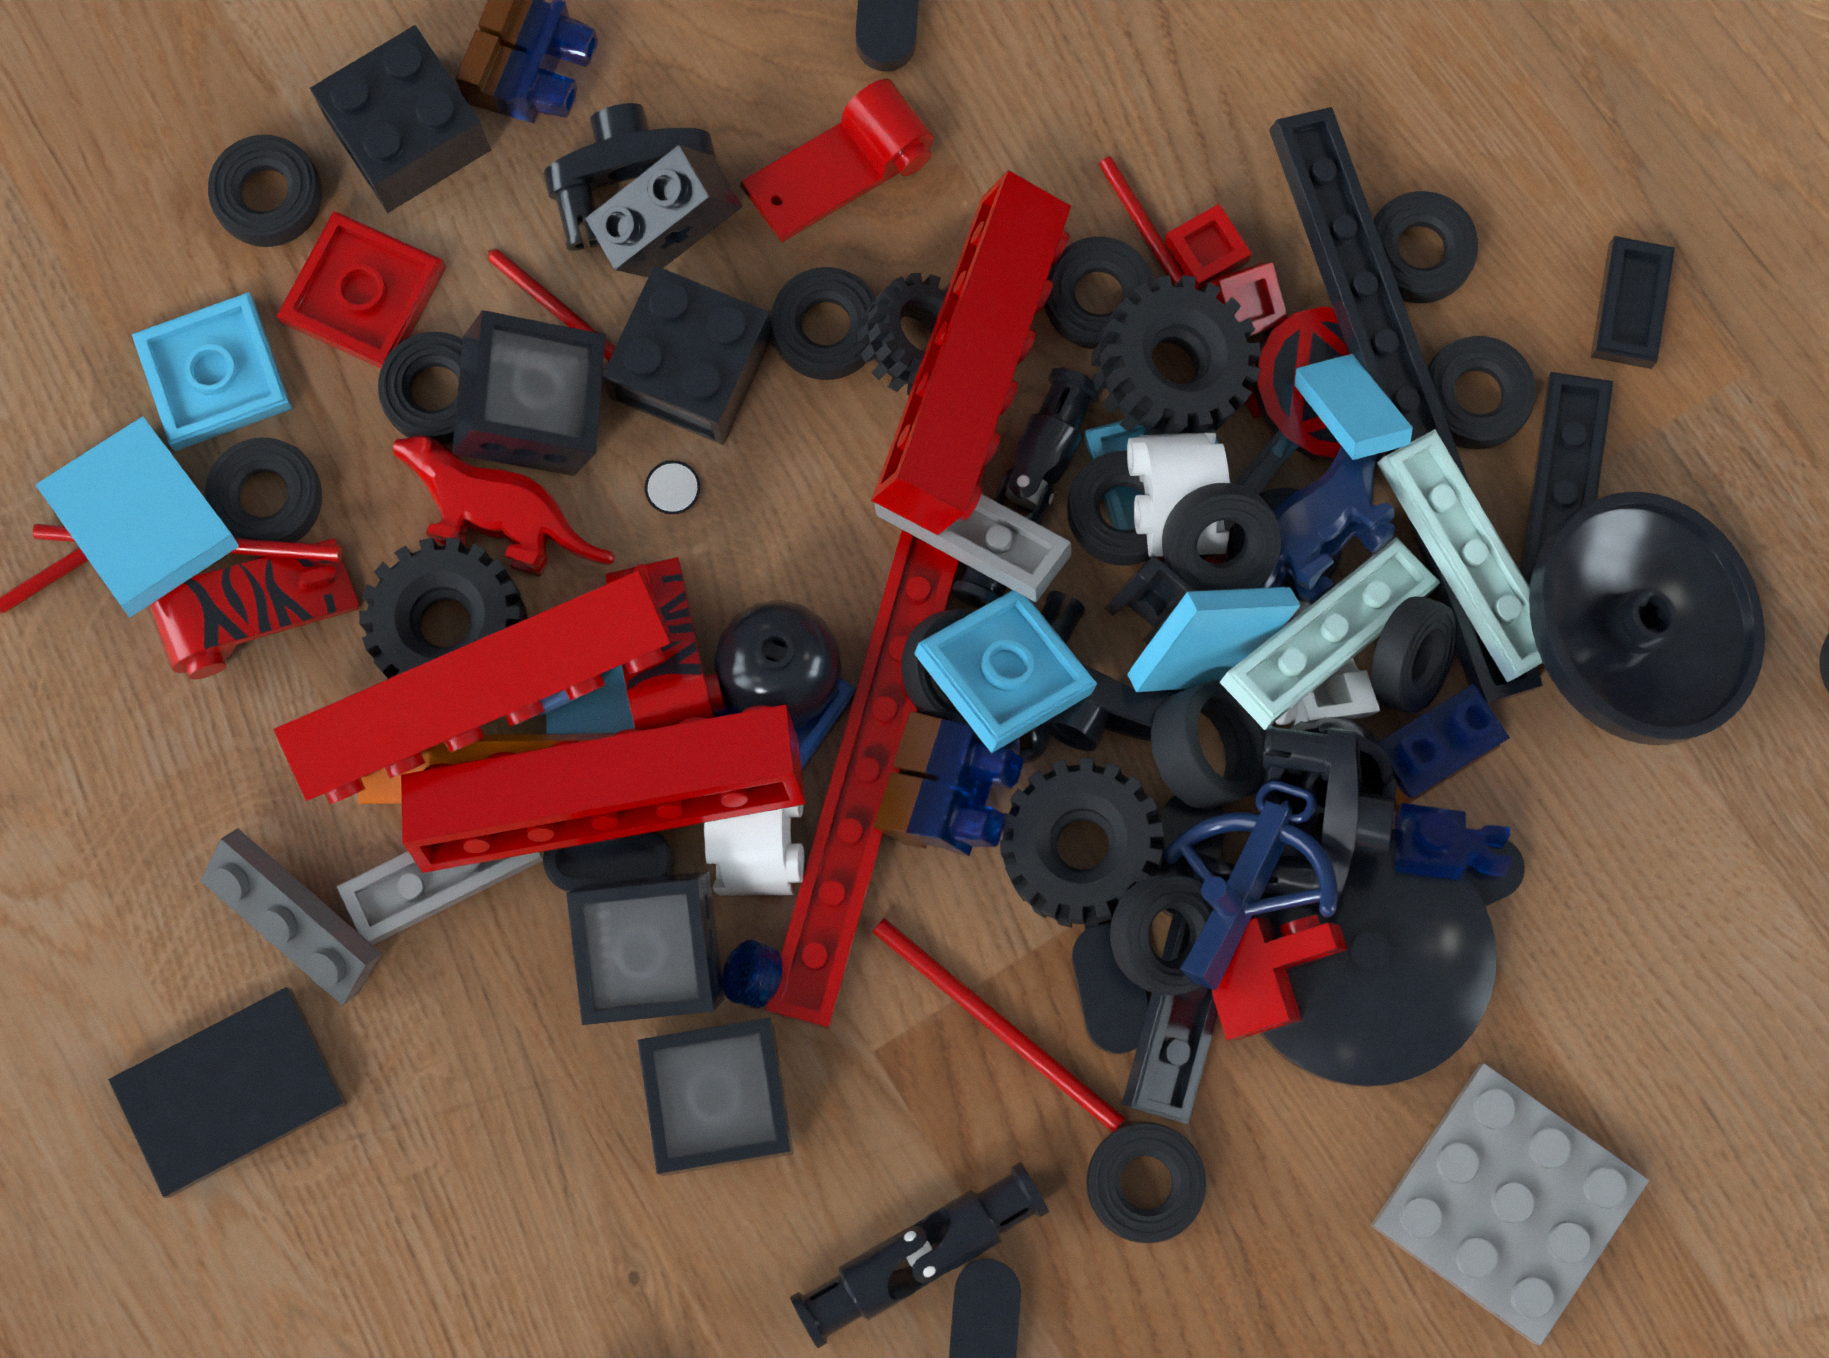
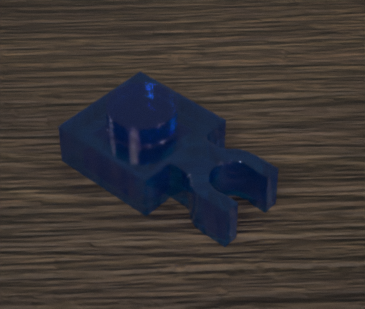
M1402 803L1395 815L1396 872L1460 880L1467 869V865L1473 866L1483 874L1501 877L1505 876L1512 865L1511 856L1496 855L1487 848V846L1503 848L1510 837V827L1487 825L1478 830L1467 829L1465 811Z

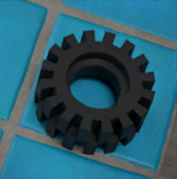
M911 273L905 280L902 276L893 280L868 306L859 322L864 327L858 332V343L869 344L861 353L863 360L867 363L875 359L879 364L871 373L878 380L886 373L890 375L892 379L888 388L896 392L905 384H908V396L910 395L925 352L916 348L906 338L900 321L902 317L914 318L922 322L932 333L950 285L949 283L944 290L939 289L941 277L932 274L923 283L921 273Z

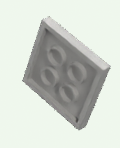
M1482 1063L1477 1066L1370 1226L1534 1345L1541 1346L1649 1180L1488 1065Z

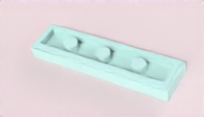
M1433 430L1412 441L1410 445L1401 447L1377 462L1378 467L1506 682L1543 663L1536 647L1529 612L1530 587L1437 431Z
M1396 537L1229 670L1220 683L1256 722L1266 730L1268 725H1272L1379 637L1393 611L1404 600L1414 596L1426 598L1441 582Z

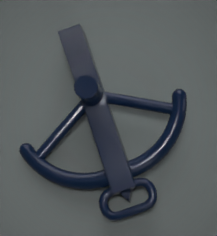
M1269 781L1259 789L1255 799L1256 807L1261 812L1260 814L1236 812L1206 819L1182 833L1165 850L1163 857L1169 864L1176 863L1184 856L1203 882L1201 888L1202 896L1214 908L1181 967V970L1194 983L1215 991L1217 990L1252 915L1320 902L1319 911L1324 917H1330L1335 914L1338 887L1333 865L1322 846L1308 833L1294 826V824L1304 823L1309 820L1316 810V797L1307 789L1282 781ZM1278 790L1305 799L1307 805L1302 813L1294 814L1293 807L1288 800L1281 805L1268 801L1265 803L1269 792ZM1234 831L1251 832L1228 882L1221 877L1214 876L1193 848L1199 842L1217 834ZM1289 844L1299 850L1312 864L1317 874L1320 888L1260 900L1285 845Z

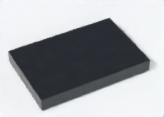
M289 987L269 995L108 1079L164 1198H170L347 1105L292 989Z

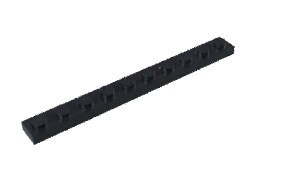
M1329 107L1277 119L1270 127L1269 132L1349 354L1355 356L1413 427L1411 442L1436 430L1471 488L1333 108ZM1399 448L1386 451L1385 454L1388 455ZM1409 519L1426 568L1441 582L1435 589L1438 601L1450 607L1455 614L1457 622L1456 651L1477 706L1481 707L1525 694L1543 686L1537 667L1506 682Z

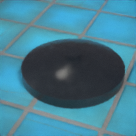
M1622 492L1602 497L1573 512L1551 532L1544 542L1536 559L1530 582L1529 612L1532 632L1541 660L1552 681L1580 714L1597 727L1624 740L1647 745H1670L1681 743L1715 730L1731 719L1742 708L1753 691L1762 667L1765 646L1764 618L1757 588L1746 564L1733 544L1711 521L1691 507L1666 496L1647 492Z
M1392 829L1388 856L1353 851L1348 875L1333 916L1324 917L1319 911V906L1308 904L1252 915L1251 919L1256 917L1269 919L1276 939L1282 938L1279 926L1312 915H1318L1321 925L1325 923L1340 924L1348 950L1286 969L1302 1020L1260 1033L1265 1041L1285 1060L1315 1077L1348 1086L1370 1087L1403 1082L1420 1076L1442 1064L1464 1045L1480 1023L1489 1004L1495 981L1497 953L1493 927L1486 906L1471 880L1452 859L1430 843L1412 834ZM1293 846L1281 854L1306 858ZM1263 892L1260 900L1282 896V894Z

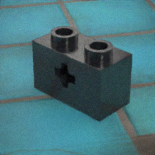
M678 145L585 219L614 270L649 277L654 265L664 268L743 206L714 156Z

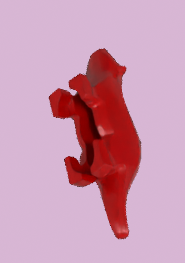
M416 435L394 441L392 450L395 457L412 469L422 480L441 513V521L436 524H429L426 531L428 537L433 538L438 546L446 545L447 537L461 539L465 546L467 533L470 529L496 539L507 538L514 544L509 545L504 554L505 558L512 560L510 567L539 577L548 565L546 556V543L548 540L553 541L564 550L579 558L604 565L614 563L615 556L611 551L593 546L575 533L558 502L537 480L520 473L469 465L463 462L457 455L452 454V451L443 443L429 436Z

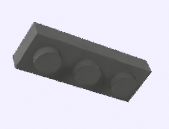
M239 828L221 838L200 881L342 1006L358 995L382 953Z

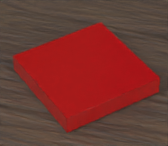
M333 211L276 317L282 324L381 369L389 353L398 344L410 337L446 266L444 261L438 257Z

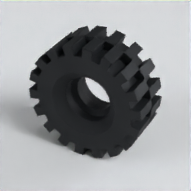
M1170 275L1157 277L1150 287L1144 282L1136 287L1128 298L1125 297L1100 329L1095 340L1099 345L1092 352L1091 366H1100L1101 369L1092 380L1096 391L1108 389L1110 394L1102 405L1109 415L1118 408L1126 415L1119 425L1128 432H1131L1138 424L1146 428L1144 435L1216 431L1245 403L1252 393L1249 389L1258 380L1260 368L1251 365L1261 356L1259 343L1247 344L1246 339L1255 331V328L1250 318L1238 322L1234 314L1241 308V305L1233 297L1225 305L1216 299L1221 289L1220 287L1208 282L1202 291L1196 290V277L1185 275L1172 287ZM1167 342L1182 348L1193 361L1195 367L1193 379L1185 384H1179L1161 375L1151 357L1154 347L1159 343Z
M447 537L446 545L438 546L433 538L419 540L422 550L411 553L407 546L402 547L394 552L400 561L391 568L384 562L380 564L374 571L380 579L376 588L367 584L362 598L368 604L367 611L359 610V625L366 631V636L362 637L366 651L373 657L374 664L388 679L528 619L526 606L520 597L521 593L505 567L497 558L493 560L485 549L474 543L470 549L464 546L461 539ZM450 600L458 602L468 610L470 616V627L466 636L459 643L448 647H439L428 642L422 632V619L426 611L440 601Z
M1080 758V765L1067 766L1065 759L1052 763L1054 770L1044 775L1038 770L1028 777L1030 785L1023 792L1017 788L1010 799L1012 807L1009 814H1003L1001 822L1003 838L999 840L1000 851L1006 872L1016 892L1023 901L1028 902L1032 906L1034 912L1045 919L1048 916L1057 920L1058 925L1072 928V924H1084L1087 929L1091 926H1099L1100 922L1112 919L1119 901L1135 884L1149 877L1160 875L1165 848L1163 827L1158 815V808L1152 796L1148 797L1146 795L1143 784L1133 775L1130 779L1122 774L1121 767L1107 762L1105 768L1096 766L1094 759ZM1077 821H1090L1099 825L1105 831L1109 840V847L1105 858L1098 865L1090 869L1073 868L1067 865L1058 853L1060 834L1068 825Z

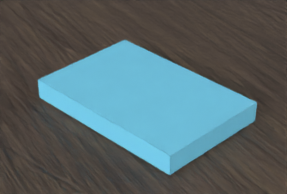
M143 416L35 484L129 618L239 547L231 532Z

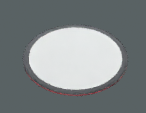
M666 461L658 464L650 471L645 481V495L648 502L654 509L664 514L675 515L689 510L696 503L700 494L701 486L697 473L692 467L680 461Z

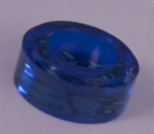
M746 940L740 943L729 955L723 969L722 984L726 997L733 1003L751 1009H758L766 1005L775 995L782 978L783 963L778 950L756 940Z

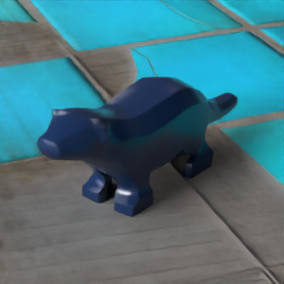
M1341 446L1331 467L1322 477L1300 489L1277 506L1273 514L1280 529V554L1269 577L1257 588L1279 587L1283 580L1288 577L1294 582L1298 596L1312 605L1335 586V582L1330 578L1320 576L1334 563L1331 556L1339 552L1353 536H1357L1372 553H1376L1394 537L1395 526L1390 523L1394 518L1393 507L1387 502L1373 505L1374 476L1378 466L1377 462L1380 461L1384 452L1352 460Z

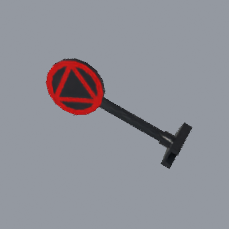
M1321 306L1292 314L1268 334L1260 350L1261 356L1255 361V367L1260 368L1258 380L1254 383V392L1263 419L1273 429L1274 435L1234 484L1243 486L1257 495L1294 451H1299L1311 459L1333 462L1341 448V444L1294 386L1296 368L1350 355L1335 312L1331 307ZM1224 520L1225 530L1229 531L1236 522ZM1209 554L1199 556L1205 560ZM1153 555L1118 590L1104 609L1114 616L1125 604L1132 608L1153 626L1151 631L1142 640L1148 645L1187 592L1196 590L1168 568L1165 559L1161 562Z

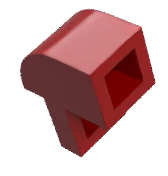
M1312 915L1279 926L1282 938L1276 939L1269 919L1256 917L1249 921L1217 990L1212 989L1214 1002L1226 1040H1241L1302 1020L1286 969L1348 950L1340 924L1325 923L1321 925L1318 915Z

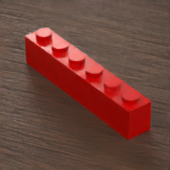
M1009 170L980 199L871 499L872 502L936 535L941 534L958 519L967 520L980 500L982 486L976 483L981 468L985 467L992 459L1000 442V433L994 431L999 416L1006 412L1016 395L1018 382L1012 379L1016 366L1025 359L1033 345L1036 332L1030 329L1033 317L1046 303L1053 286V282L1047 279L1051 265H1054L1061 257L1069 240V233L1064 231L1071 205Z
M643 569L273 730L305 801L325 794L329 805L365 790L366 788L361 777L385 768L389 779L426 763L421 751L445 742L450 753L486 737L481 725L505 716L510 727L546 711L541 699L565 689L570 701L605 685L601 676L603 672L624 663L629 675L652 666L665 659L661 647L670 644L674 639Z
M786 705L776 707L753 706L737 714L709 719L692 717L671 726L649 730L626 729L610 737L582 742L565 740L557 742L549 748L522 753L499 752L483 760L456 765L438 763L430 765L422 771L401 774L402 843L422 873L806 805L798 736Z

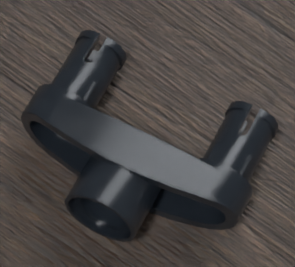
M637 103L618 104L594 113L590 117V123L596 143L561 157L550 164L543 173L548 195L551 199L557 201L567 249L570 251L584 249L579 229L580 224L585 225L590 248L600 245L585 219L597 210L592 193L596 187L637 178L678 145L712 155L716 159L710 133L697 128L649 130L644 108L641 104Z
M1050 591L1040 613L1067 645L1079 619L1085 613V607L1081 602L1072 597L1062 617L1058 618L1057 616L1062 608L1066 594L1059 591ZM1082 664L1097 683L1093 693L1047 720L1044 725L1048 729L1049 734L1067 746L1082 751H1094L1106 729L1140 740L1151 741V728L1156 710L1168 696L1186 689L1136 692L1135 689Z
M1268 725L1264 746L1266 752L1263 755V768L1275 767L1322 773V780L1328 781L1321 846L1327 853L1334 868L1338 887V904L1348 875L1353 851L1388 856L1396 797L1362 792L1361 756L1356 731L1328 728V733L1324 734L1275 728L1273 725ZM1281 855L1264 892L1287 895L1317 889L1320 886L1317 874L1307 858ZM1320 902L1311 903L1308 905L1319 906Z

